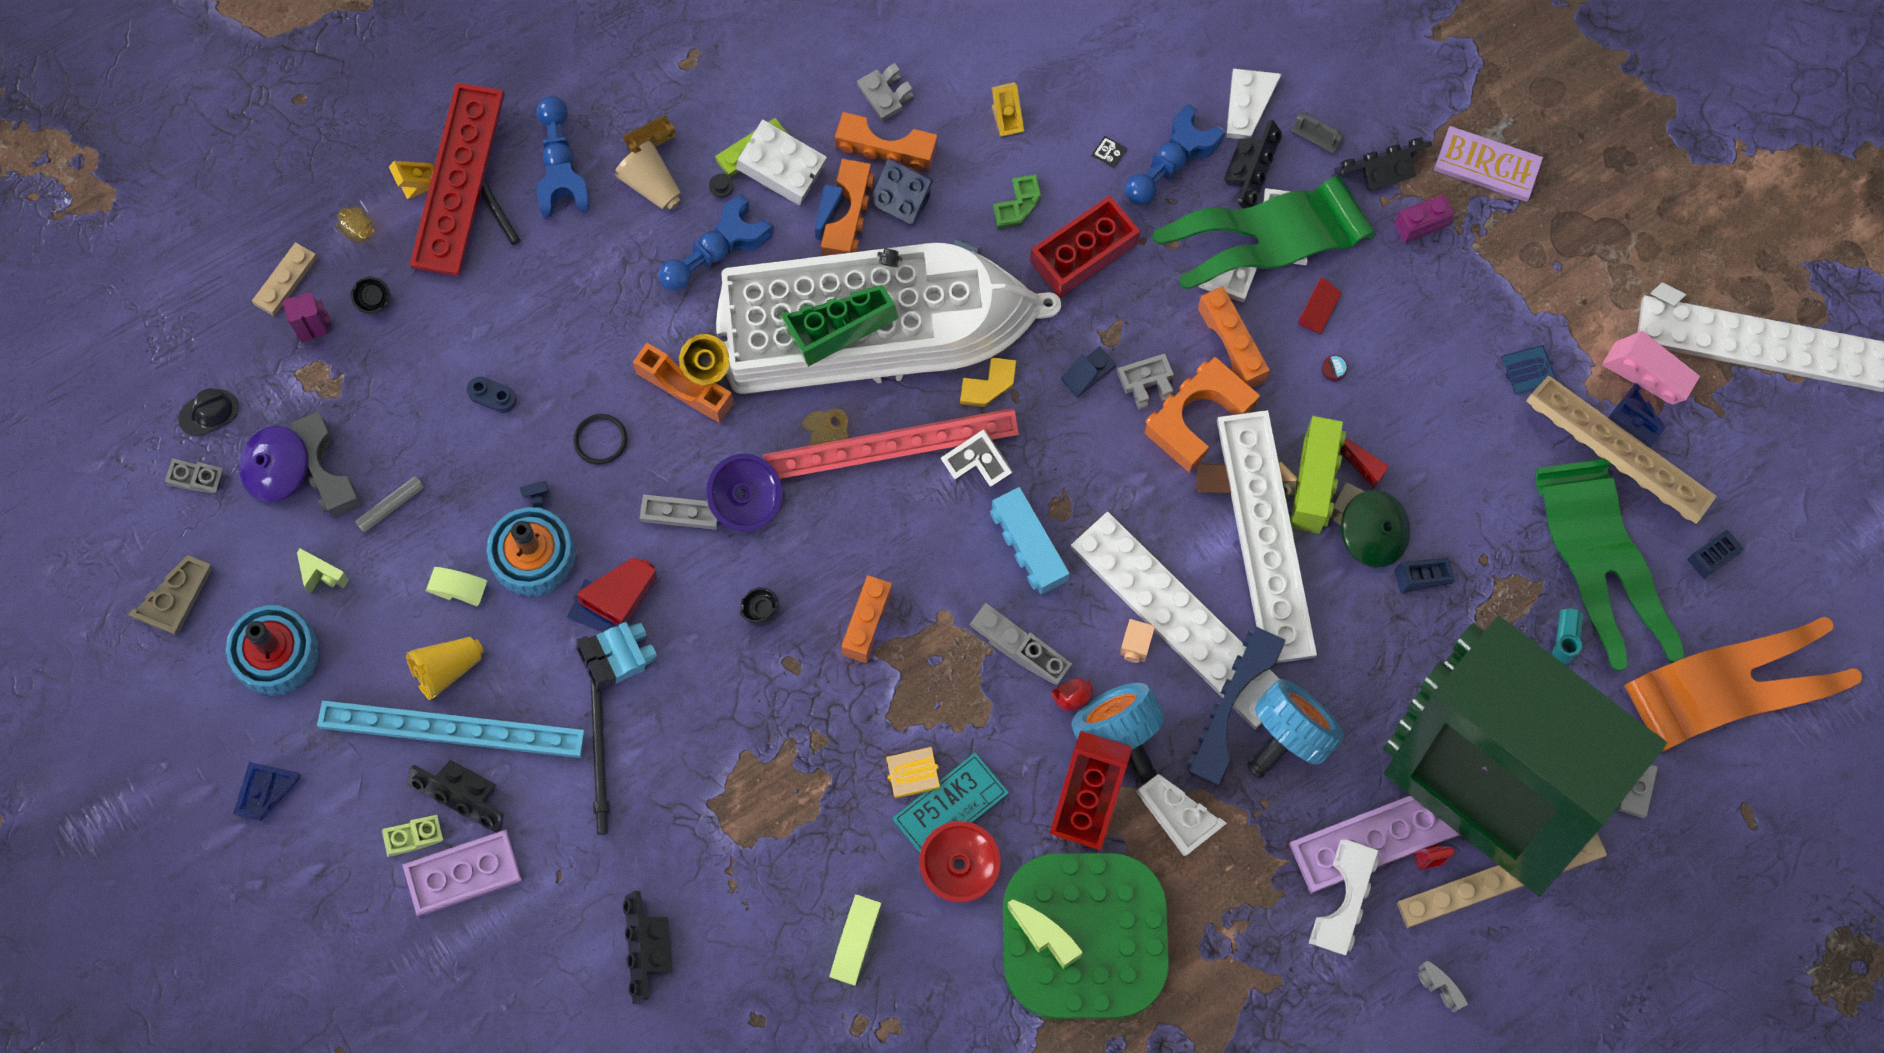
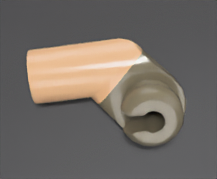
M1279 462L1285 498H1292L1297 491V477L1282 462Z

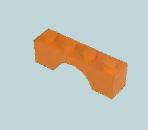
M842 112L835 135V147L843 153H856L863 155L867 159L887 161L888 158H893L916 171L925 170L930 172L937 149V134L913 129L902 139L887 141L878 138L870 131L866 117Z
M847 159L841 160L837 187L844 189V196L850 202L851 207L846 216L841 220L826 224L821 243L822 256L858 252L859 240L856 238L858 232L863 231L865 218L862 217L863 210L868 209L870 196L867 195L868 188H873L875 174H871V164Z
M1222 286L1202 295L1198 310L1208 328L1216 331L1223 341L1231 361L1232 372L1251 388L1265 383L1270 370L1225 288Z
M649 343L645 344L633 361L637 375L719 424L734 405L732 392L715 382L708 385H699L691 382L684 376L680 367L673 362L668 354Z

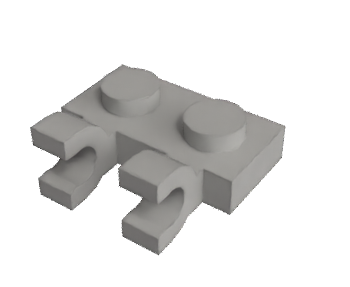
M895 63L887 67L883 74H880L876 69L857 80V86L882 122L903 111L901 103L914 98L912 94L913 89L908 81L899 86L894 93L888 86L901 80L900 70Z
M1165 353L1117 368V374L1125 394L1134 393L1138 410L1148 407L1147 401H1149V397L1145 390L1147 387L1157 384L1162 403L1173 393L1169 380L1173 379L1174 374Z

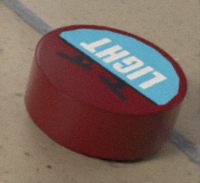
M1339 355L1328 356L1322 365V373L1330 381L1342 380L1348 370L1346 360Z

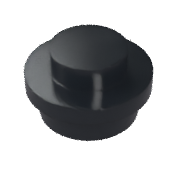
M717 174L709 181L710 192L718 198H725L733 191V180L726 174Z
M884 248L883 252L877 253L879 257L878 263L889 267L898 268L899 262H902L903 258L898 256V251Z

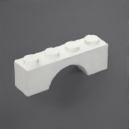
M1340 840L1333 866L1344 878L1346 885L1345 899L1340 908L1333 914L1316 917L1309 944L1342 955H1346L1347 950L1350 951L1355 940V936L1352 935L1355 924L1358 925L1363 914V910L1360 909L1363 898H1367L1371 888V883H1369L1371 872H1375L1378 866V850L1349 840Z

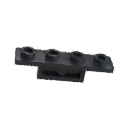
M1268 120L1261 139H1239L1226 172L1224 181L1227 185L1243 186L1238 198V203L1242 209L1250 208L1257 204L1258 195L1266 181V174L1274 160L1276 148L1281 141L1282 132L1274 120Z
M1423 137L1409 140V145L1400 147V144L1386 147V152L1378 154L1377 151L1366 153L1363 155V159L1355 161L1354 158L1341 161V166L1335 167L1334 172L1344 174L1362 168L1367 190L1370 191L1416 177L1411 152L1431 147L1432 141L1423 140Z
M449 760L436 776L416 765H412L409 768L407 784L414 790L422 792L435 799L438 803L452 808L460 815L481 824L484 828L496 833L501 830L504 813L485 803L494 792L496 784L452 760Z
M633 891L625 896L623 912L626 915L627 923L625 939L628 942L629 950L627 956V966L630 969L631 977L629 993L632 996V1003L639 1004L649 999L647 974L669 973L672 971L668 917H643L641 891Z

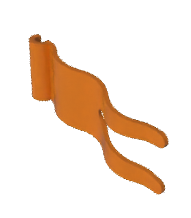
M1821 617L1809 624L1789 631L1707 650L1653 670L1625 684L1624 687L1645 726L1668 742L1661 751L1663 752L1688 738L1742 718L1835 695L1859 684L1862 680V674L1858 669L1851 668L1833 674L1757 682L1751 677L1752 669L1789 655L1832 631L1833 622L1827 617Z

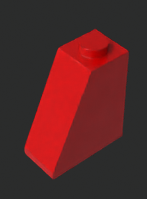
M633 557L580 590L577 594L579 604L617 626L624 622L628 623L656 581V569H654V565L645 559L640 561Z

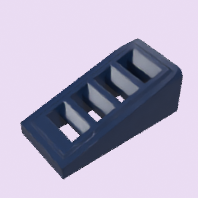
M1725 530L1694 552L1687 560L1703 579H1706L1742 552L1744 548L1728 530ZM1725 538L1735 550L1731 551L1722 540ZM1716 544H1719V546L1726 552V556H1724L1722 552L1715 546ZM1710 549L1719 557V561L1710 553ZM1703 554L1713 563L1712 566L1702 556Z
M1448 558L1401 562L1394 570L1401 593L1455 582ZM1438 566L1440 567V571L1442 574V577L1440 578L1436 568ZM1427 568H1429L1431 578H1429ZM1417 570H1419V574H1420V578H1421L1420 580H1419L1418 575H1417V572H1416Z

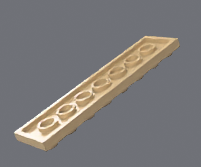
M1549 375L1527 399L1526 402L1532 405L1535 411L1546 415L1556 426L1564 428L1571 433L1578 442L1589 446L1599 457L1607 459L1615 465L1621 473L1629 475L1642 488L1648 489L1658 496L1664 504L1670 505L1679 511L1685 519L1697 524L1717 497Z

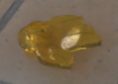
M830 409L826 413L814 411L806 416L801 423L803 428L812 432L810 445L849 438L846 430L848 417L841 409ZM831 418H837L839 425L834 426L831 423Z

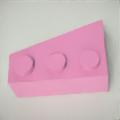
M1644 331L1616 341L1602 363V366L1672 405L1687 400L1700 377Z

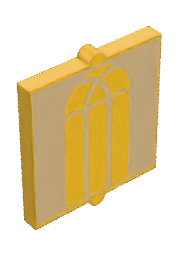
M932 747L886 757L890 774L888 775V780L891 781L895 799L940 789L937 774L939 767L935 764Z

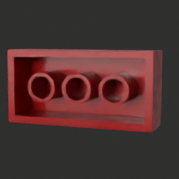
M1109 195L1031 248L1030 263L1061 298L1138 245L1141 231Z
M1080 731L1049 834L1101 850L1132 746Z

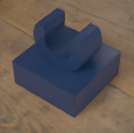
M547 481L520 487L522 497H531L533 508L544 505L541 493L549 491Z

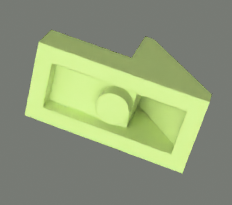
M302 549L298 550L297 555L303 584L309 593L314 590L320 580L331 587L338 585L343 589L345 588L349 579L343 571Z

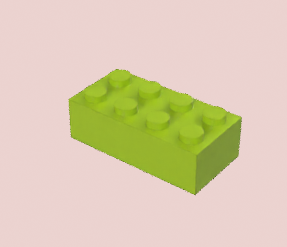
M1316 416L1311 418L1305 433L1297 478V491L1294 496L1290 523L1292 529L1320 534L1322 527H1327L1329 518L1332 517L1334 508L1332 498L1333 494L1336 493L1338 484L1336 474L1337 470L1340 469L1342 455L1339 454L1346 436V432L1342 431V421Z

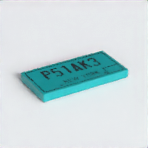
M976 753L972 754L939 780L940 789L924 792L892 818L893 822L919 853L926 838L939 826L954 821L974 823L1009 795V792Z

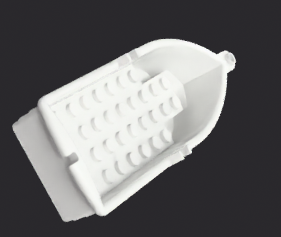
M927 243L888 248L898 251V256L903 258L902 262H899L898 268L878 263L879 257L877 253L883 252L884 249L725 268L721 274L722 287L717 308L716 333L718 337L727 336L728 338L724 343L729 353L730 364L725 375L733 391L739 394L871 378L877 383H882L881 377L896 376V380L901 381L905 374L958 369L989 359L1019 339L1035 319L1056 316L1060 312L1061 301L1054 293H1034L1007 271L979 254L952 244ZM883 285L895 304L899 319L808 367L787 332L780 313L787 311L789 313L802 310L801 307L812 305L814 307L827 303L829 299L837 298L838 300L846 298L851 293ZM1051 303L1052 306L1046 307L1045 304Z

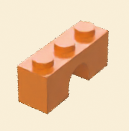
M867 575L841 646L842 656L864 663L868 662L875 642L881 616H884L892 595V583Z

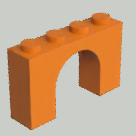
M1216 357L1209 363L1204 361L1196 371L1198 374L1193 379L1187 378L1179 388L1181 391L1176 396L1170 395L1164 401L1163 408L1158 413L1154 411L1145 421L1146 429L1144 434L1189 473L1197 466V463H1200L1207 456L1209 446L1187 428L1182 418L1183 409L1195 400L1208 399L1219 403L1232 415L1250 413L1257 406L1260 398L1256 391Z

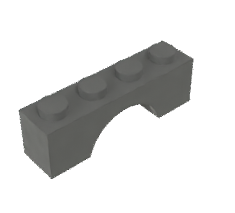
M315 412L290 423L292 430L302 438L306 445L308 468L312 473V476L308 477L314 491L319 490L321 494L318 502L323 512H329L332 518L335 519L362 507L356 491L347 476H335L323 470L322 461L324 453L334 441L320 412Z

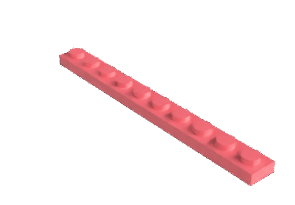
M1011 408L763 454V458L775 469L779 478L782 479L955 447L984 429L992 440L1019 435L1015 410Z

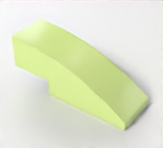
M855 894L833 962L830 978L856 986L882 907L880 902Z
M1015 900L1008 902L1007 908L1038 953L1048 947L1063 969L1081 958L1083 952L1056 923L1028 905Z

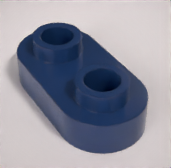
M485 377L473 378L467 385V393L474 403L501 413L511 411L516 405V395L506 385ZM483 386L481 391L475 390L476 387ZM500 395H507L504 400L498 399Z

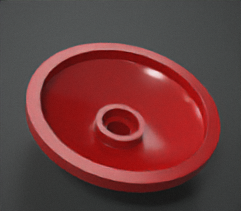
M966 821L949 822L932 831L923 843L919 858L921 876L927 887L938 897L956 903L974 901L985 895L995 884L1001 865L1000 852L993 837L982 827ZM962 861L964 868L956 869L954 863Z

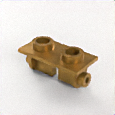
M665 114L622 137L629 152L633 151L636 153L642 150L639 146L647 141H651L656 147L676 137V130L673 124H670Z

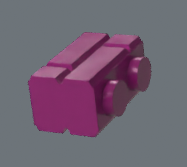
M1442 194L1434 197L1433 200L1429 199L1400 210L1394 224L1403 242L1407 243L1448 227L1454 217V211L1445 195Z
M309 292L299 295V298L292 297L284 300L283 305L287 320L299 340L304 342L313 339L314 336L318 338L328 335L327 325L331 324L327 309H324L321 299L316 300L314 295Z

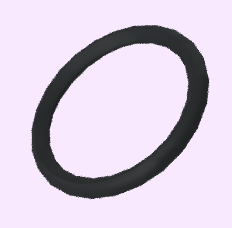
M595 414L584 419L577 426L573 437L574 448L583 460L597 465L610 463L617 459L623 453L627 443V433L623 424L615 417L607 414ZM596 419H605L613 422L618 426L622 434L619 449L615 454L605 459L588 457L579 446V434L582 428L587 423Z

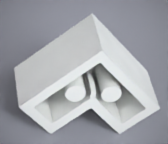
M985 429L941 457V460L954 479L959 478L977 466L991 487L1013 473Z

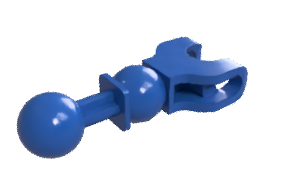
M545 97L539 102L536 109L537 118L547 127L548 139L543 140L545 149L542 158L546 166V175L540 180L536 188L540 212L543 217L552 216L554 214V202L562 196H571L575 199L580 212L589 211V193L585 180L573 172L571 165L574 154L570 148L568 138L563 137L561 125L567 119L568 108L565 102L558 97Z
M1190 104L1186 105L1174 118L1170 142L1162 145L1153 156L1152 168L1146 174L1133 175L1127 181L1125 194L1128 200L1135 205L1150 203L1156 195V184L1163 177L1170 180L1173 173L1182 170L1185 164L1192 158L1209 157L1222 143L1226 131L1217 125L1208 131L1195 129L1192 123L1194 122L1197 109Z
M738 195L723 205L721 221L714 226L715 231H709L703 234L698 242H693V253L682 261L671 259L662 264L658 274L659 281L667 290H682L690 281V273L700 265L704 264L710 269L712 267L711 262L716 263L723 260L728 252L731 254L739 249L756 250L771 238L774 226L765 219L755 224L743 222L741 219L748 212L749 200L744 195Z

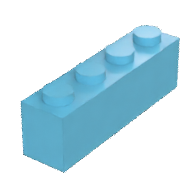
M1018 487L992 500L991 517L996 524L1000 523L1002 526L1004 540L1008 546L1012 545L1014 547L1016 561L1021 568H1026L1029 574L1027 579L1034 590L1038 589L1040 595H1043L1068 582L1070 573L1021 488Z

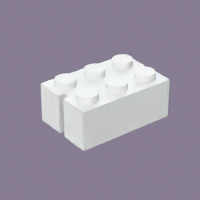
M762 119L751 137V142H748L738 158L736 169L800 206L811 189L812 183L814 184L825 166L827 157Z

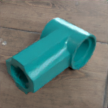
M1568 608L1559 611L1556 644L1552 653L1563 664L1572 663L1582 649L1580 639L1583 613L1577 609ZM1562 645L1569 646L1572 653L1563 650Z

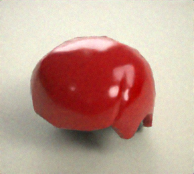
M1076 678L1053 689L1051 694L1058 707L1065 711H1078L1087 705L1093 698V686L1090 681L1085 679L1086 684L1081 678Z

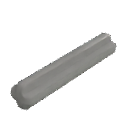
M416 476L411 478L355 521L357 526L363 532L368 531L424 488L422 482Z

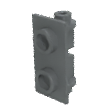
M1300 112L1298 114L1296 123L1291 129V132L1334 154L1345 136L1339 129L1336 130L1308 115L1307 112Z

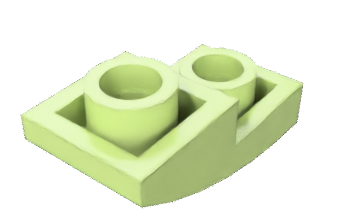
M434 567L426 591L447 600H451L454 597L478 606L487 580L452 569Z
M437 815L410 820L408 824L382 829L387 857L408 853L443 842Z

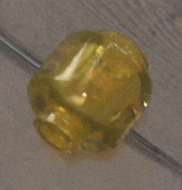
M346 206L337 214L339 219L336 223V228L350 242L359 241L362 243L374 231L372 228L373 219L359 206L351 208Z

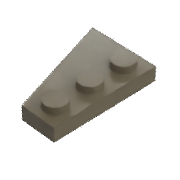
M187 555L165 577V581L154 592L151 591L145 597L146 600L137 609L133 608L127 615L142 623L178 636L213 566Z

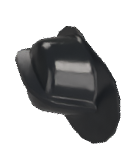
M204 389L183 406L179 413V426L185 433L191 436L207 434L233 420L238 411L237 399L226 390Z

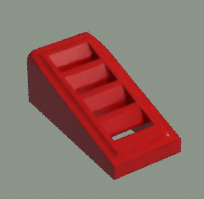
M1345 439L1340 452L1367 483L1375 489L1385 476L1389 466L1350 439Z
M1434 845L1416 851L1414 856L1418 870H1425L1444 866L1455 852L1451 847Z

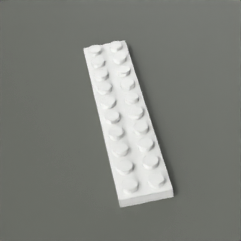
M1645 295L1642 298L1638 332L1644 331L1668 351L1884 392V341L1678 302L1673 306L1659 298Z
M1268 410L1218 417L1217 425L1231 489L1232 503L1256 627L1286 640L1276 663L1315 658L1317 653Z
M1107 511L1074 541L1070 548L1147 624L1155 626L1154 631L1223 698L1224 695L1221 694L1222 687L1226 679L1232 680L1235 671L1232 670L1237 655L1243 656L1247 647L1243 646V643ZM1271 670L1262 673L1252 680L1240 693L1232 707L1254 730L1262 724L1255 711L1256 703L1277 680H1280Z

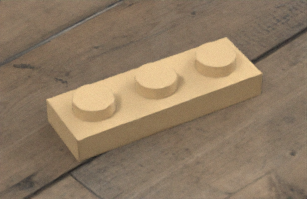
M295 242L253 298V304L275 317L283 306L284 300L289 298L318 259L317 255Z

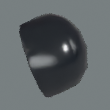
M372 276L358 280L350 292L353 305L360 312L368 315L380 313L387 307L390 301V291L387 284L380 278Z
M758 587L752 589L741 599L740 614L751 625L760 627L769 625L779 614L780 603L778 596L768 588Z

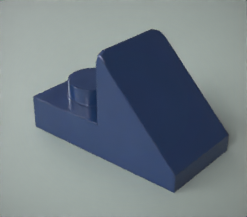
M1098 347L1087 357L1081 354L1062 376L1061 380L1078 398L1114 370L1116 363L1101 347Z

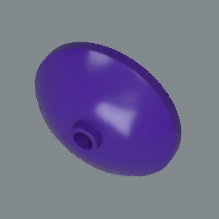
M269 426L261 429L249 439L241 454L239 472L243 486L254 498L265 502H278L290 497L298 490L305 479L308 469V452L302 438L289 428Z
M736 454L719 462L710 473L706 484V500L711 513L721 524L737 531H752L765 526L777 514L782 502V485L777 472L766 460L752 454ZM738 489L744 492L742 498H738L736 495Z

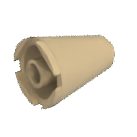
M647 141L639 146L642 149L641 151L636 153L632 151L616 168L617 173H614V175L662 210L667 208L672 210L681 202L679 199L681 192L654 144L651 141Z

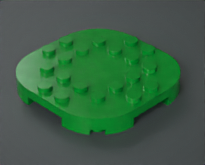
M1048 854L1030 860L1013 875L1006 888L1003 900V969L1005 981L1012 996L1027 1011L1038 1017L1057 1021L1059 1019L1122 1020L1143 1012L1154 1002L1165 984L1168 973L1167 907L1163 888L1157 877L1147 866L1132 857L1122 854ZM1015 900L1028 905L1056 923L1083 952L1081 958L1063 969L1048 947L1038 953L1007 908L1008 902Z

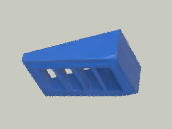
M823 186L815 225V238L817 240H822L826 224L832 222L843 202L844 189L842 187Z

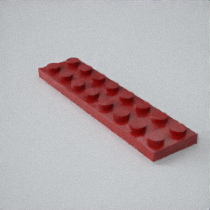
M455 83L410 261L412 269L460 277L505 96L503 90Z

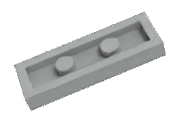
M643 494L640 522L717 530L718 520L711 513L707 501Z

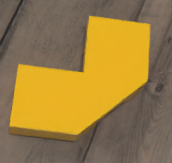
M991 358L988 381L963 378L960 404L986 407L999 395L1010 390L1014 384L1016 360Z

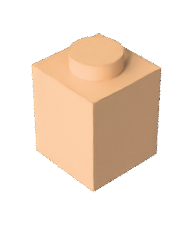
M1129 619L1120 655L1124 656V659L1129 662H1145L1155 626Z

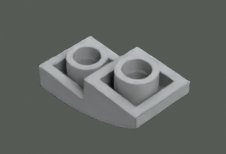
M172 458L165 479V485L198 492L216 493L223 468L200 462L193 464Z
M1427 961L1418 967L1420 970L1418 976L1422 985L1425 988L1428 987L1430 992L1441 988L1442 1001L1447 1008H1451L1453 1013L1468 1005L1458 987L1437 966Z

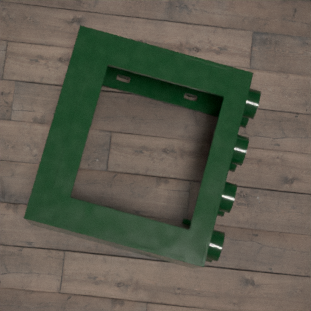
M1498 615L1485 631L1475 623H1472L1452 648L1454 651L1444 663L1440 661L1420 686L1421 690L1407 707L1408 712L1394 730L1396 732L1383 747V750L1393 757L1383 775L1540 897L1607 822L1668 742Z

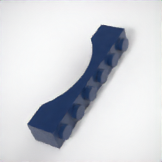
M1256 627L1254 632H1248L1243 642V646L1247 648L1243 656L1237 655L1232 666L1235 674L1232 680L1226 679L1221 690V694L1224 695L1221 704L1215 703L1209 716L1213 719L1210 728L1204 727L1198 740L1202 745L1198 752L1193 751L1187 765L1191 767L1190 774L1213 785L1220 786L1230 764L1226 731L1232 707L1240 693L1252 680L1275 667L1285 645V639L1259 627Z

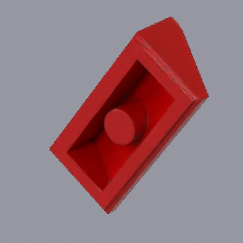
M1320 277L1301 314L1298 324L1321 334L1342 292L1325 278Z

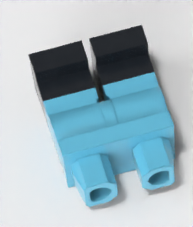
M624 622L617 627L610 628L588 638L585 636L577 639L576 650L585 669H587L596 692L628 679L635 674L644 672L645 666L656 660L657 654L651 644L639 649L636 643L646 639V632L642 623L628 626Z

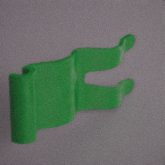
M1335 176L1322 183L1318 189L1288 192L1250 208L1227 209L1213 207L1192 212L1171 224L1156 229L1152 238L1155 243L1162 245L1183 240L1196 234L1222 230L1253 236L1258 240L1256 245H1239L1224 250L1198 267L1183 274L1179 279V284L1184 289H1192L1234 269L1244 267L1261 269L1280 268L1319 252L1349 249L1357 246L1365 237L1368 240L1373 239L1376 233L1341 177Z
M1607 459L1537 468L1535 472L1536 488L1539 495L1543 496L1552 540L1576 580L1587 615L1607 651L1610 666L1616 671H1623L1627 667L1628 662L1624 641L1616 626L1610 605L1605 578L1607 573L1617 574L1633 608L1648 629L1659 640L1667 659L1671 663L1684 659L1681 639L1660 603L1650 570L1624 527L1614 478L1609 477L1608 473L1610 462Z

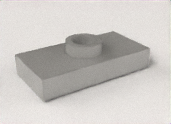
M1650 765L1621 802L1618 811L1640 818L1647 817L1657 766Z

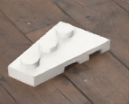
M1233 69L1226 132L1227 138L1251 139L1267 103H1269L1272 93L1280 80L1281 74Z
M1160 774L1155 775L1136 790L1137 794L1183 856L1188 855L1227 824L1221 818H1217L1208 812L1207 808L1194 802L1185 795V792Z

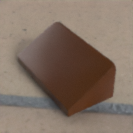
M1197 463L1196 491L1203 493H1231L1226 465Z

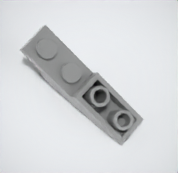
M987 603L983 604L969 624L989 640L988 643L1000 652L1055 685H1058L1072 665V663L1032 633L1027 634Z

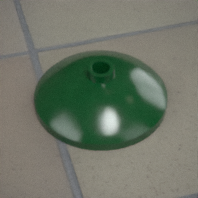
M1370 490L1356 495L1345 507L1341 519V535L1347 551L1356 561L1372 568L1386 567L1399 560L1406 551L1410 540V522L1404 507L1394 496L1384 491Z

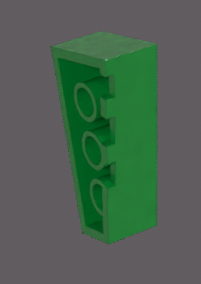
M883 285L851 293L846 298L838 300L837 298L829 299L827 303L814 307L812 305L801 307L802 310L789 313L787 311L780 313L787 332L808 367L899 319L895 304Z

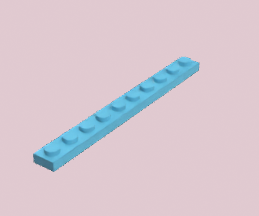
M323 700L317 723L319 729L574 758L582 757L585 731L580 729Z

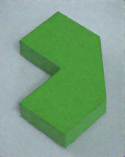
M1036 174L1012 178L1016 200L993 204L997 230L1022 226L1041 200V193Z

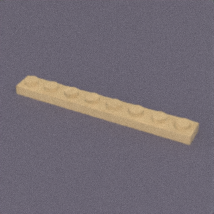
M1597 833L1563 872L1607 856ZM1498 865L1398 901L1397 906L1408 929L1524 887L1525 885Z

